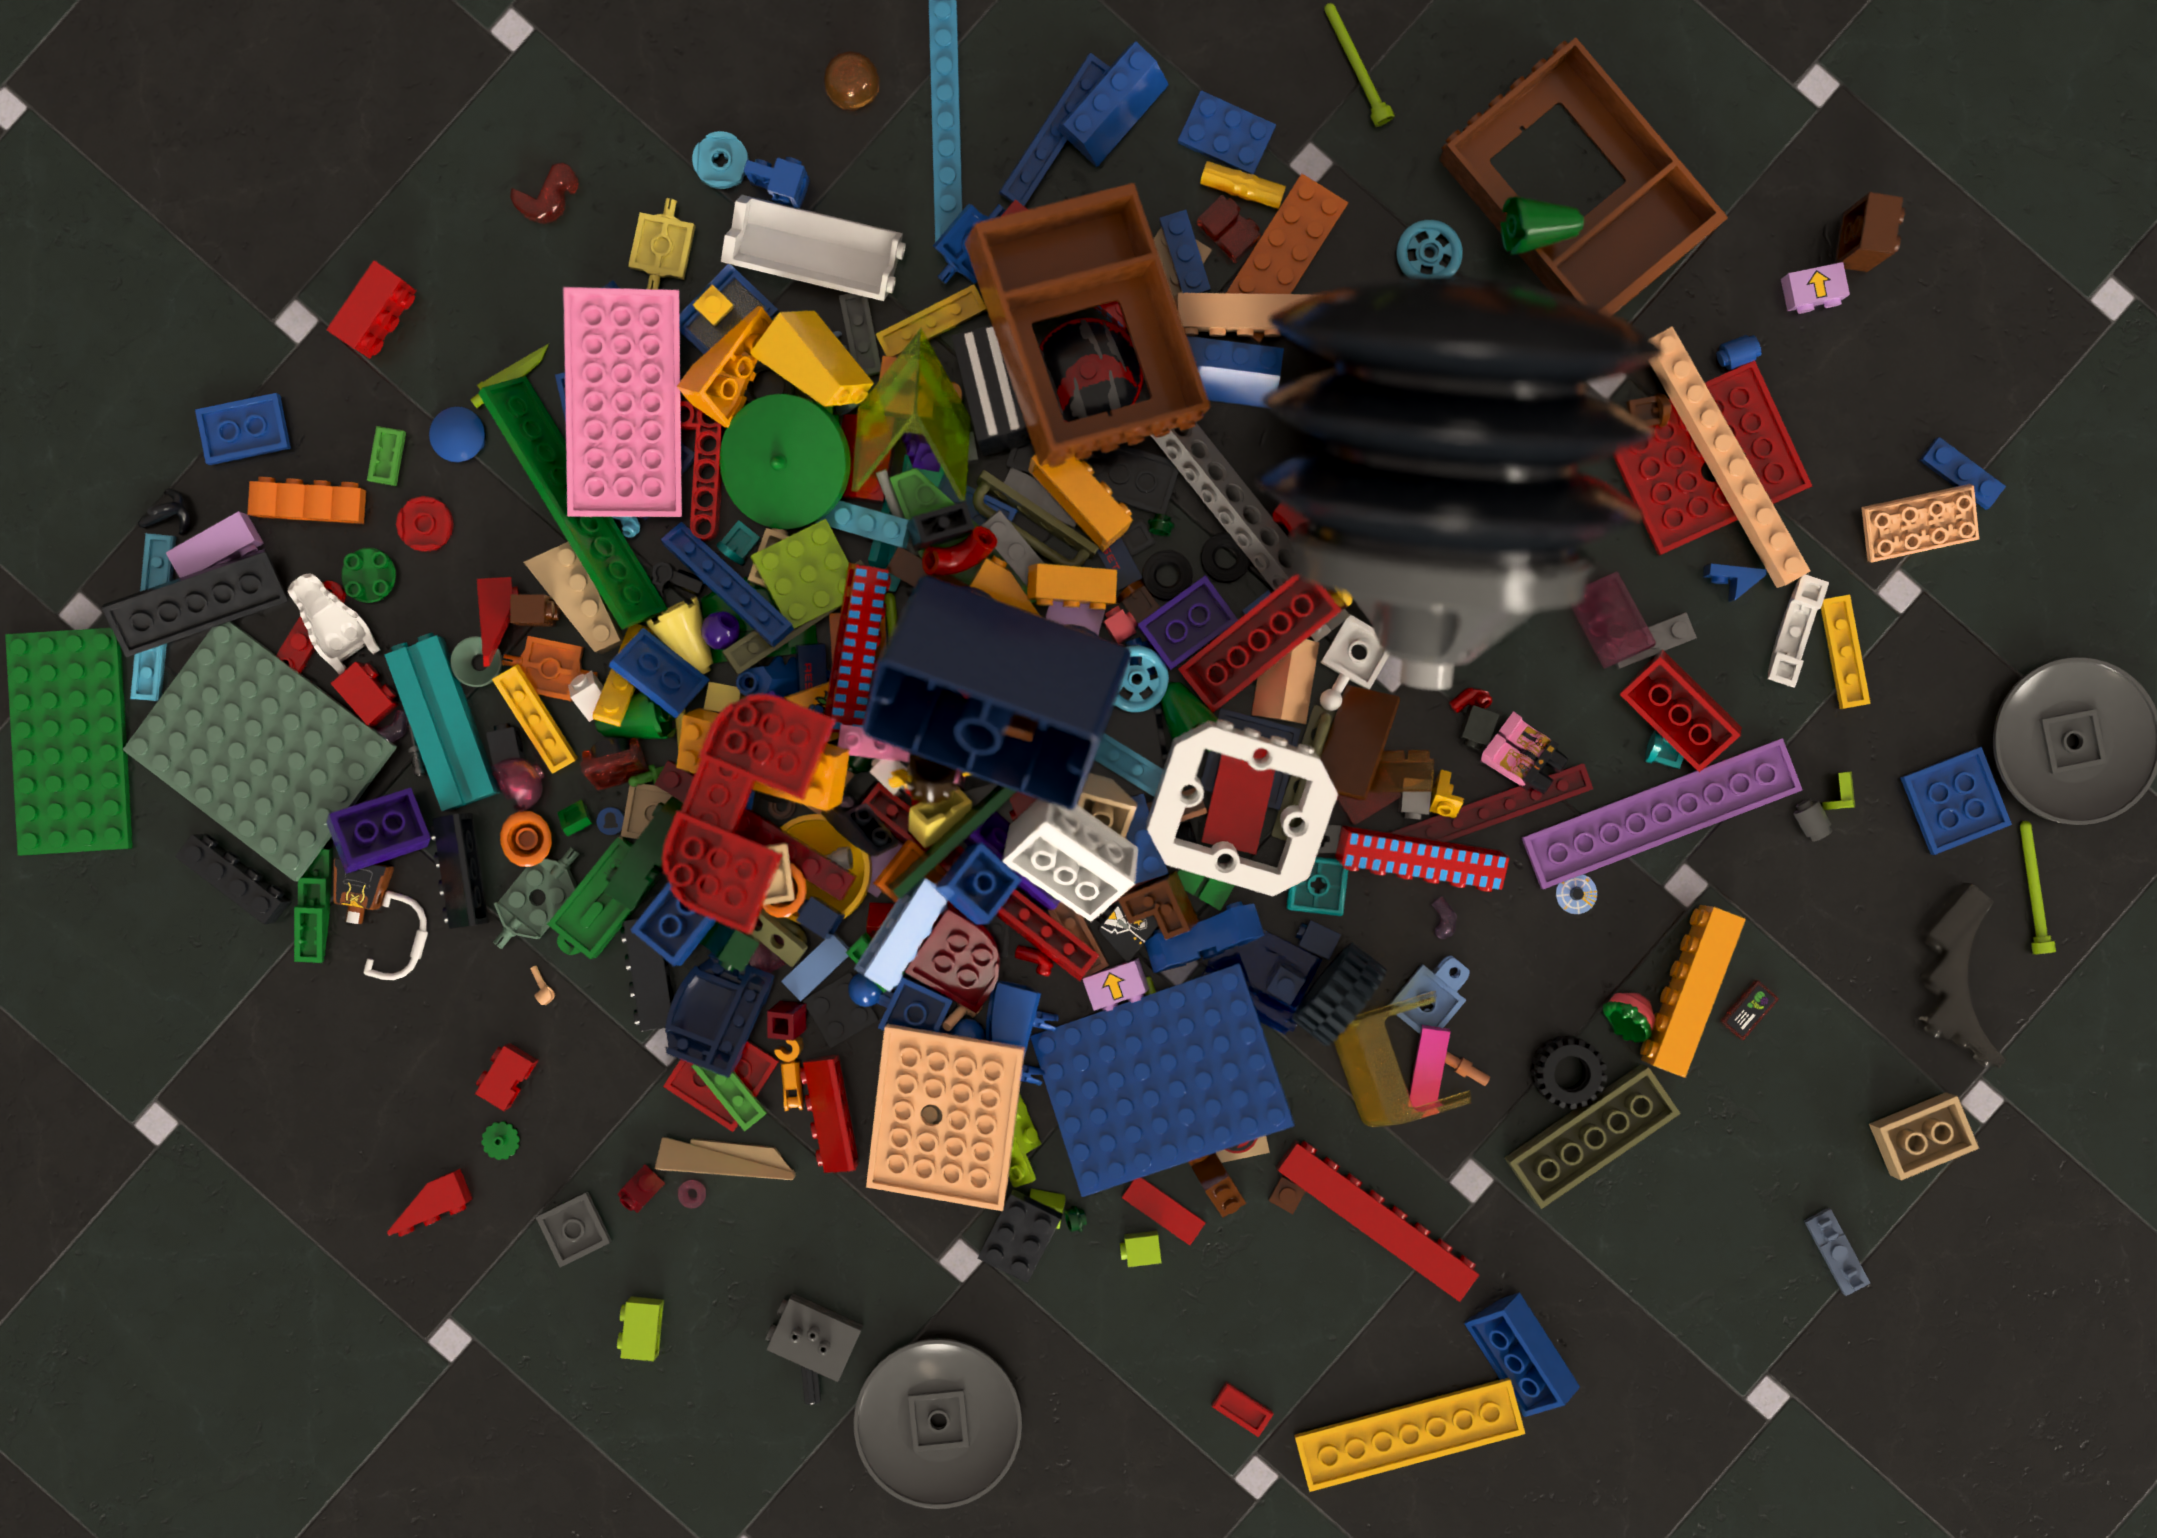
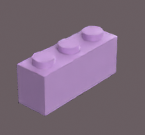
M238 511L169 550L166 554L181 578L258 551L257 547L264 543L249 516Z

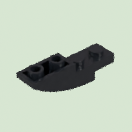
M845 786L842 803L829 811L822 810L821 812L826 820L844 838L867 854L877 857L899 845L898 840L868 804L860 805Z

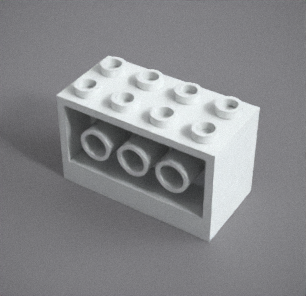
M1038 799L1009 825L1003 862L1011 869L1018 871L1028 878L1033 884L1050 893L1056 900H1060L1072 908L1077 914L1092 921L1135 884L1138 847L1078 805L1074 809L1069 810Z

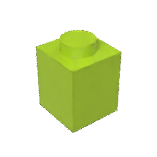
M1157 1231L1124 1235L1125 1242L1120 1243L1121 1259H1127L1128 1267L1161 1263Z

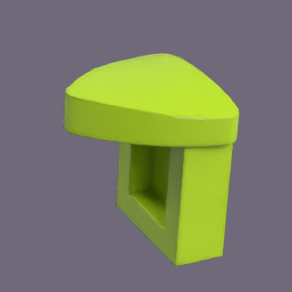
M1852 772L1838 773L1841 800L1822 802L1824 810L1855 807Z
M1031 1188L1030 1198L1063 1213L1065 1205L1064 1194ZM1061 1220L1057 1226V1229H1060Z

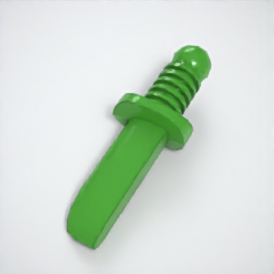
M654 764L649 765V771L630 777L628 780L629 785L636 787L652 781L655 784L664 766L655 768Z

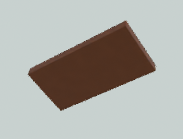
M1346 685L1342 696V704L1337 710L1320 758L1337 794L1366 801L1400 703L1399 696Z

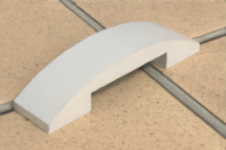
M1806 574L1799 578L1776 637L1767 679L1793 688L1796 686L1804 662L1801 660L1816 612L1818 609H1821L1829 582Z

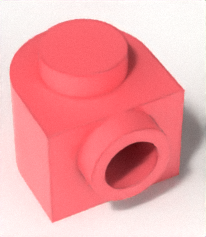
M1119 605L1105 614L1107 619L1102 623L1116 644H1121L1137 633L1135 627L1138 623L1130 612L1125 614Z

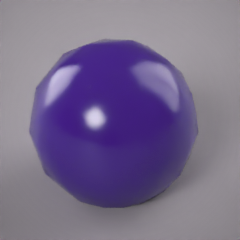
M717 611L704 619L701 634L707 645L713 649L725 650L737 642L740 635V626L732 614Z

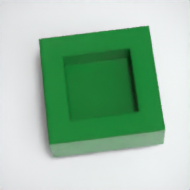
M582 799L557 812L562 830L567 837L592 824L588 808Z

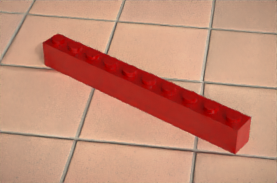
M878 783L861 803V805L867 803L888 830L904 844L907 840H911L924 852L932 846L924 848L910 833L909 811L911 807L893 795L881 783ZM958 845L938 865L948 872L965 849ZM1014 889L995 914L1078 981H1081L1100 956L1016 889Z

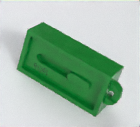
M617 837L547 923L559 934L557 944L562 952L568 955L582 952L589 959L597 958L624 925L623 921H627L642 903L641 901L631 911L604 893L609 884L606 881L609 872L614 866H620L634 845L625 837ZM659 867L662 870L655 879L652 886L650 887L646 896L663 877L664 870L662 867ZM566 940H567L568 942H570L574 947L570 946V945L566 942Z

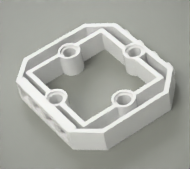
M1218 719L1217 723L1208 721L1173 739L1146 821L1147 830L1166 865L1274 896L1309 878L1338 794L1317 753H1314V748L1304 744H1298V747L1287 744V740L1277 736H1272L1271 739L1260 736L1261 733L1251 728H1244V731L1233 728L1234 724L1225 720ZM1204 748L1246 760L1256 770L1272 768L1307 779L1299 806H1288L1281 813L1280 822L1288 838L1277 868L1239 857L1233 844L1226 841L1218 842L1212 848L1175 838L1184 808L1196 806L1203 798V788L1199 778L1196 776V772ZM1257 748L1267 749L1266 756L1261 759L1254 758L1253 753ZM1190 784L1196 787L1195 792L1191 795L1181 793L1185 785ZM1292 818H1302L1301 825L1290 827L1289 822ZM1228 853L1232 856L1227 863L1217 861L1221 854Z

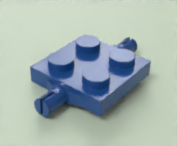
M968 204L935 242L933 247L944 256L948 264L937 276L943 283L947 284L955 272L963 274L971 283L976 284L977 278L965 242L974 224L999 218L1006 210L998 204L993 212L986 216L981 214L972 204Z

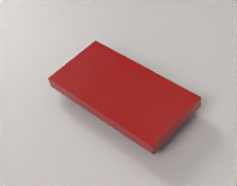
M1257 748L1253 753V757L1256 759L1265 757L1267 749ZM1221 753L1201 842L1215 845L1218 842L1226 841L1233 844L1238 851L1256 855L1275 769L1256 770L1246 760Z

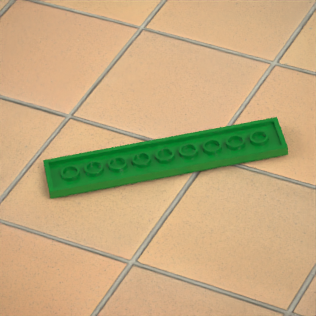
M522 376L483 387L478 392L479 396L620 628L623 630L650 618L657 617L662 612L668 610L612 517L568 516L566 441L527 377Z

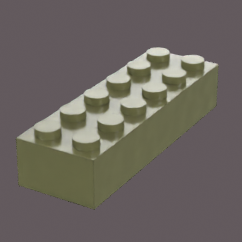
M1640 1064L1605 1088L1602 1093L1596 1094L1598 1098L1594 1102L1590 1100L1587 1102V1106L1577 1107V1109H1574L1504 1158L1537 1206L1543 1209L1681 1114L1649 1067Z

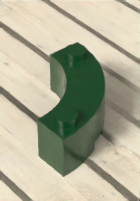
M673 796L665 804L660 802L652 813L654 818L638 837L620 866H614L606 877V881L609 884L604 893L631 911L645 898L662 870L659 867L663 865L664 844L676 812L681 811L683 802Z
M718 921L700 942L719 959V965L729 971H733L735 968L743 972L760 944L751 934L742 933L740 930Z

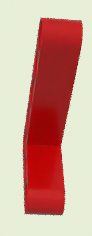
M680 401V411L690 410V418L685 422H681V430L696 431L690 529L698 539L708 542L714 540L719 533L722 493L720 447L726 427L718 422L713 424L706 423L705 413L693 406L689 401ZM711 438L715 439V449L709 452L704 451V442ZM707 466H713L715 469L713 477L703 479L702 470ZM704 494H712L713 502L711 505L702 507L700 505L701 497ZM709 521L711 523L710 532L701 535L698 531L700 523Z

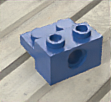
M786 157L785 160L777 158L774 168L771 167L772 164L761 159H756L755 162L746 161L744 172L751 185L767 189L768 193L772 194V201L775 203L801 209L810 182L805 167L801 165V161L792 157Z

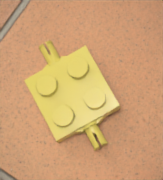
M666 198L663 214L650 215L639 213L628 267L650 275L647 289L658 290L660 278L672 277L681 280L685 278L696 226L693 223L680 221L674 217L677 201L674 199Z

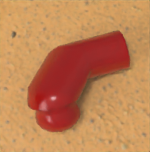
M1469 687L1451 700L1449 705L1456 713L1460 712L1467 705H1474L1485 709L1492 704V697L1485 690Z
M1022 945L1017 946L1015 951L1016 959L1038 964L1036 968L1037 974L1043 976L1051 974V967L1054 968L1050 958L1037 949Z

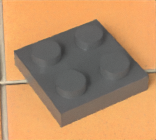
M588 1191L535 1217L559 1267L612 1242Z

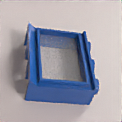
M727 264L679 314V332L704 355L757 306H761L773 321L779 314V310L731 264ZM711 285L715 286L734 306V309L716 327L711 325L693 306Z

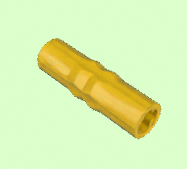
M1209 161L1206 162L1200 181L1202 185L1227 192L1232 196H1239L1245 200L1255 201L1277 209L1280 207L1286 189L1284 185L1259 178L1254 174H1247L1241 170L1231 169Z

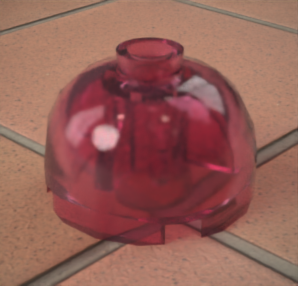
M510 757L491 766V769L496 771L493 773V776L507 800L514 799L517 803L512 806L516 812L526 811L538 802L542 796L543 785L541 779L544 778V774L536 763L531 765L524 758Z

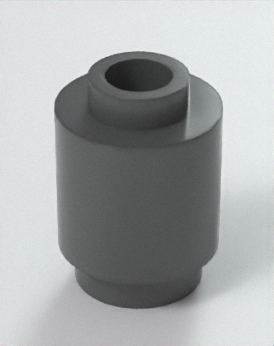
M1811 798L1796 805L1797 810L1793 814L1806 837H1810L1812 842L1818 841L1833 832L1830 827L1832 823L1818 800L1812 802Z

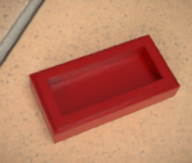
M1227 1381L1211 1404L1214 1409L1257 1437L1261 1435L1274 1414L1273 1411Z

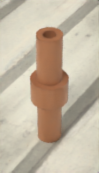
M1449 1052L1446 1053L1445 1063L1455 1068L1454 1072L1463 1077L1467 1075L1484 1086L1487 1085L1490 1080L1489 1075L1473 1067V1063L1463 1057L1459 1059Z

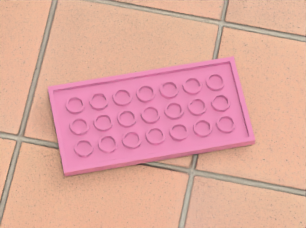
M564 288L568 516L682 517L680 390L677 388L680 382L679 290Z

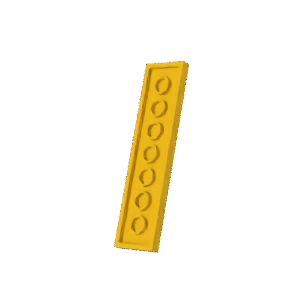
M1508 1377L1299 1433L1294 1436L1308 1489L1311 1492L1524 1435L1525 1430L1512 1382Z

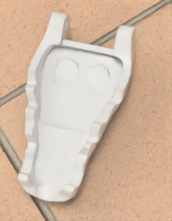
M304 574L290 584L288 593L300 610L301 618L308 630L312 645L319 655L336 670L339 676L346 670V666L342 662L363 647L367 646L372 654L380 651L364 620L337 596L328 591L314 574Z

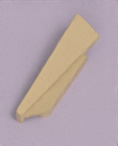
M662 1137L655 1166L657 1170L793 1180L796 1177V1172L788 1166L776 1147L694 1138L691 1139L690 1143Z

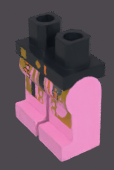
M1513 711L1499 730V733L1496 734L1482 753L1481 761L1513 782L1521 785L1525 790L1529 791L1530 788H1533L1545 794L1553 783V779L1542 771L1546 766H1549L1560 773L1567 764L1568 758L1557 750L1558 743L1532 728L1522 720L1521 716Z

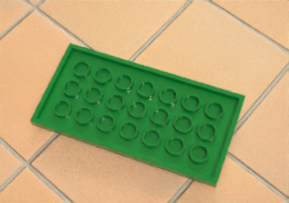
M112 628L5 634L18 856L133 849L128 756L123 751L127 744L122 650Z

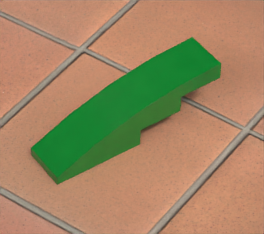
M323 847L298 881V905L294 907V962H324L330 913L333 847Z

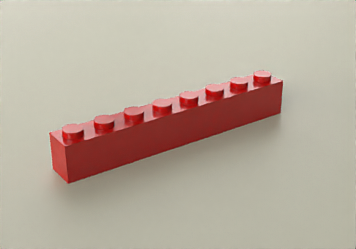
M1294 1140L1276 1165V1169L1281 1174L1459 1302L1463 1299L1479 1276L1478 1272L1474 1269L1476 1264L1463 1254L1460 1258L1451 1253L1452 1246L1441 1238L1437 1242L1428 1236L1430 1231L1420 1223L1416 1222L1415 1225H1412L1406 1220L1408 1215L1395 1205L1390 1209L1383 1204L1384 1197L1373 1189L1369 1193L1360 1187L1363 1182L1350 1173L1347 1176L1338 1171L1340 1166L1327 1156L1322 1160L1315 1155L1317 1149L1304 1140L1300 1144Z

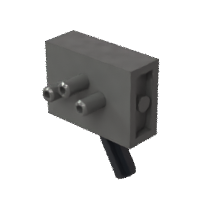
M792 1293L789 1301L783 1299L777 1312L781 1319L777 1326L772 1324L765 1340L770 1342L767 1347L768 1351L801 1365L804 1402L813 1405L821 1401L819 1374L836 1382L839 1381L863 1325Z

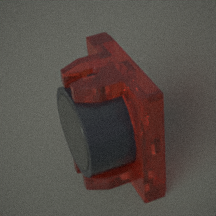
M624 738L606 739L594 744L590 750L582 751L583 762H580L581 771L596 790L628 783L630 777L649 771L644 761L641 744L637 738L630 740Z

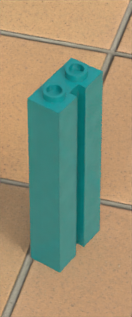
M428 633L418 637L416 644L408 646V643L405 642L391 647L392 652L384 655L442 812H449L498 794L500 789L462 685L453 674L451 655L445 639L442 636H434V633Z

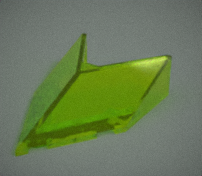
M921 328L858 407L852 492H858L905 432L924 435L954 489L958 501L964 502L966 500L970 416Z

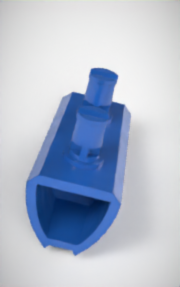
M997 980L989 999L986 1040L1023 1046L1026 1053L1032 1027L1054 1032L1056 1027L1045 1021H1058V1014L1037 1011L1041 993L1032 987ZM1023 1064L1021 1081L1040 1086L1042 1081L1031 1075H1045V1071Z

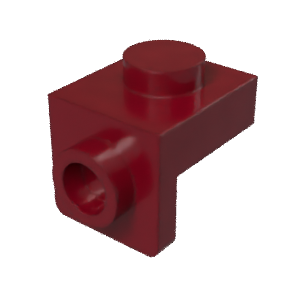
M644 1165L617 1195L621 1198L620 1202L626 1209L634 1210L638 1213L662 1188L665 1182Z

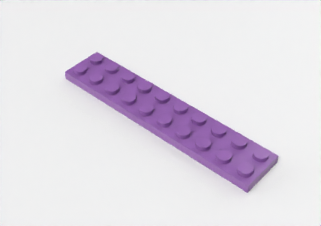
M1780 738L1709 765L1701 772L1696 770L1521 838L1540 888L1546 889L1792 795L1803 789L1784 740Z

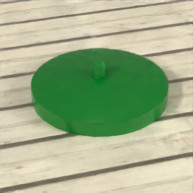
M773 394L760 397L744 406L733 417L724 433L720 447V471L726 491L741 512L761 525L776 529H793L813 524L824 518L836 507L848 484L851 457L844 431L835 417L826 408L807 397L795 394Z

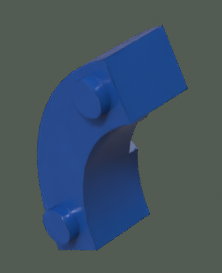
M1242 902L1232 903L1226 906V911L1200 921L1190 931L1165 940L1161 929L1154 931V936L1144 942L1153 972L1158 973L1186 966L1187 963L1200 959V955H1202L1203 960L1223 954L1225 950L1234 948L1237 945L1241 947L1264 936L1255 904L1243 905Z

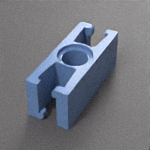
M834 933L831 939H825L781 982L799 1001H802L849 957L845 952L850 947Z

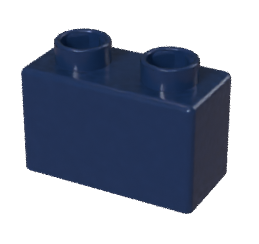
M922 576L919 578L878 661L862 731L867 737L1065 809H1074L1078 804L1109 723L1131 659V652L1125 646L1100 638L1095 632L1084 626L1064 625L994 600L988 593L978 588L969 586L958 587L931 576ZM959 691L969 694L970 697L965 699ZM1014 711L1039 719L1031 742L1005 734Z

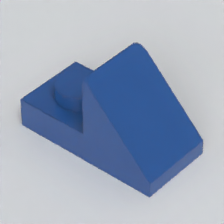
M1712 563L1704 566L1703 577L1711 578V583L1728 584V580H1730L1728 602L1739 598L1766 575V569Z

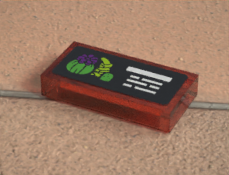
M1755 980L1720 1022L1740 1040H1744L1776 1004L1779 998L1759 980Z

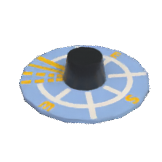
M1583 874L1559 883L1556 888V898L1563 910L1571 914H1582L1594 906L1597 900V889L1590 877Z

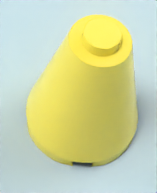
M696 596L690 598L692 603L689 605L682 601L669 607L668 610L657 616L658 620L652 622L651 618L646 620L648 627L658 639L703 675L711 671L709 666L714 662L710 646L705 643L701 634L703 617Z

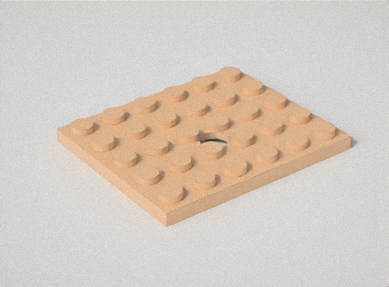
M887 1024L884 1029L866 1187L1003 1211L1006 1201L1025 1047ZM932 1104L939 1107L942 1112V1120L937 1124L927 1123L921 1114L924 1106Z

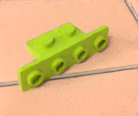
M1020 1093L1009 1170V1179L1014 1188L1036 1180L1026 1154L1041 1145L1038 1133L1033 1126Z

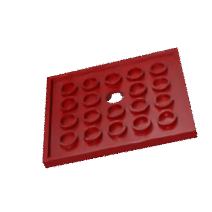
M1755 360L1705 382L1706 387L1772 504L1812 487ZM1670 399L1671 414L1667 425L1664 427H1659V425L1649 426L1654 436L1648 442L1613 456L1634 503L1643 512L1641 519L1658 556L1738 520L1717 481L1710 482L1702 476L1701 468L1705 460Z

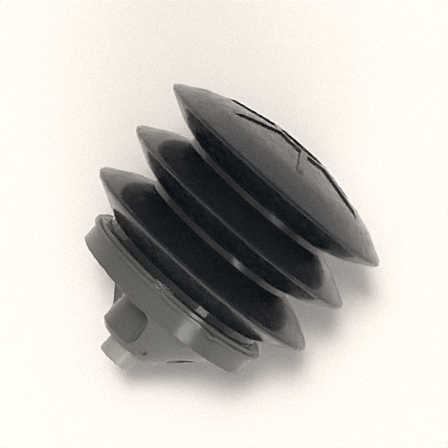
M1413 276L1346 284L1332 291L1307 297L1271 314L1268 318L1272 326L1306 349L1336 361L1333 369L1304 375L1262 396L1261 402L1267 409L1300 431L1328 442L1327 447L1298 453L1260 470L1254 476V482L1261 490L1308 520L1299 524L1289 533V542L1294 546L1292 562L1294 574L1309 582L1343 591L1352 596L1371 622L1379 645L1388 655L1402 659L1400 682L1402 684L1423 689L1451 688L1454 665L1473 661L1539 609L1560 608L1581 602L1584 599L1587 574L1594 570V560L1589 557L1586 551L1578 546L1636 524L1643 517L1641 508L1600 479L1576 470V465L1607 459L1646 443L1654 436L1652 429L1619 405L1586 390V383L1618 377L1655 361L1665 354L1660 345L1625 321L1606 314L1595 306L1519 283L1449 276Z

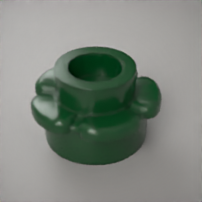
M1156 514L1153 519L1150 518L1148 520L1150 524L1149 532L1158 536H1170L1171 530L1175 526L1171 521V517L1164 514Z
M1073 1205L1071 1209L1064 1211L1066 1224L1070 1232L1076 1230L1082 1232L1083 1225L1087 1224L1086 1216L1082 1208L1078 1209Z

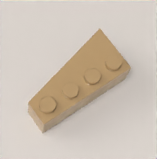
M569 542L524 561V564L594 652L603 654L622 644L624 637L616 619Z

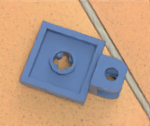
M1451 955L1442 959L1433 971L1421 964L1387 1007L1419 1034L1422 1025L1444 1028L1466 1001L1457 991L1468 979L1469 969ZM1457 967L1456 974L1449 975L1450 969ZM1431 996L1433 998L1431 1000L1432 1005H1434L1433 1008L1420 1009L1421 1002L1419 1000L1422 997L1427 998Z

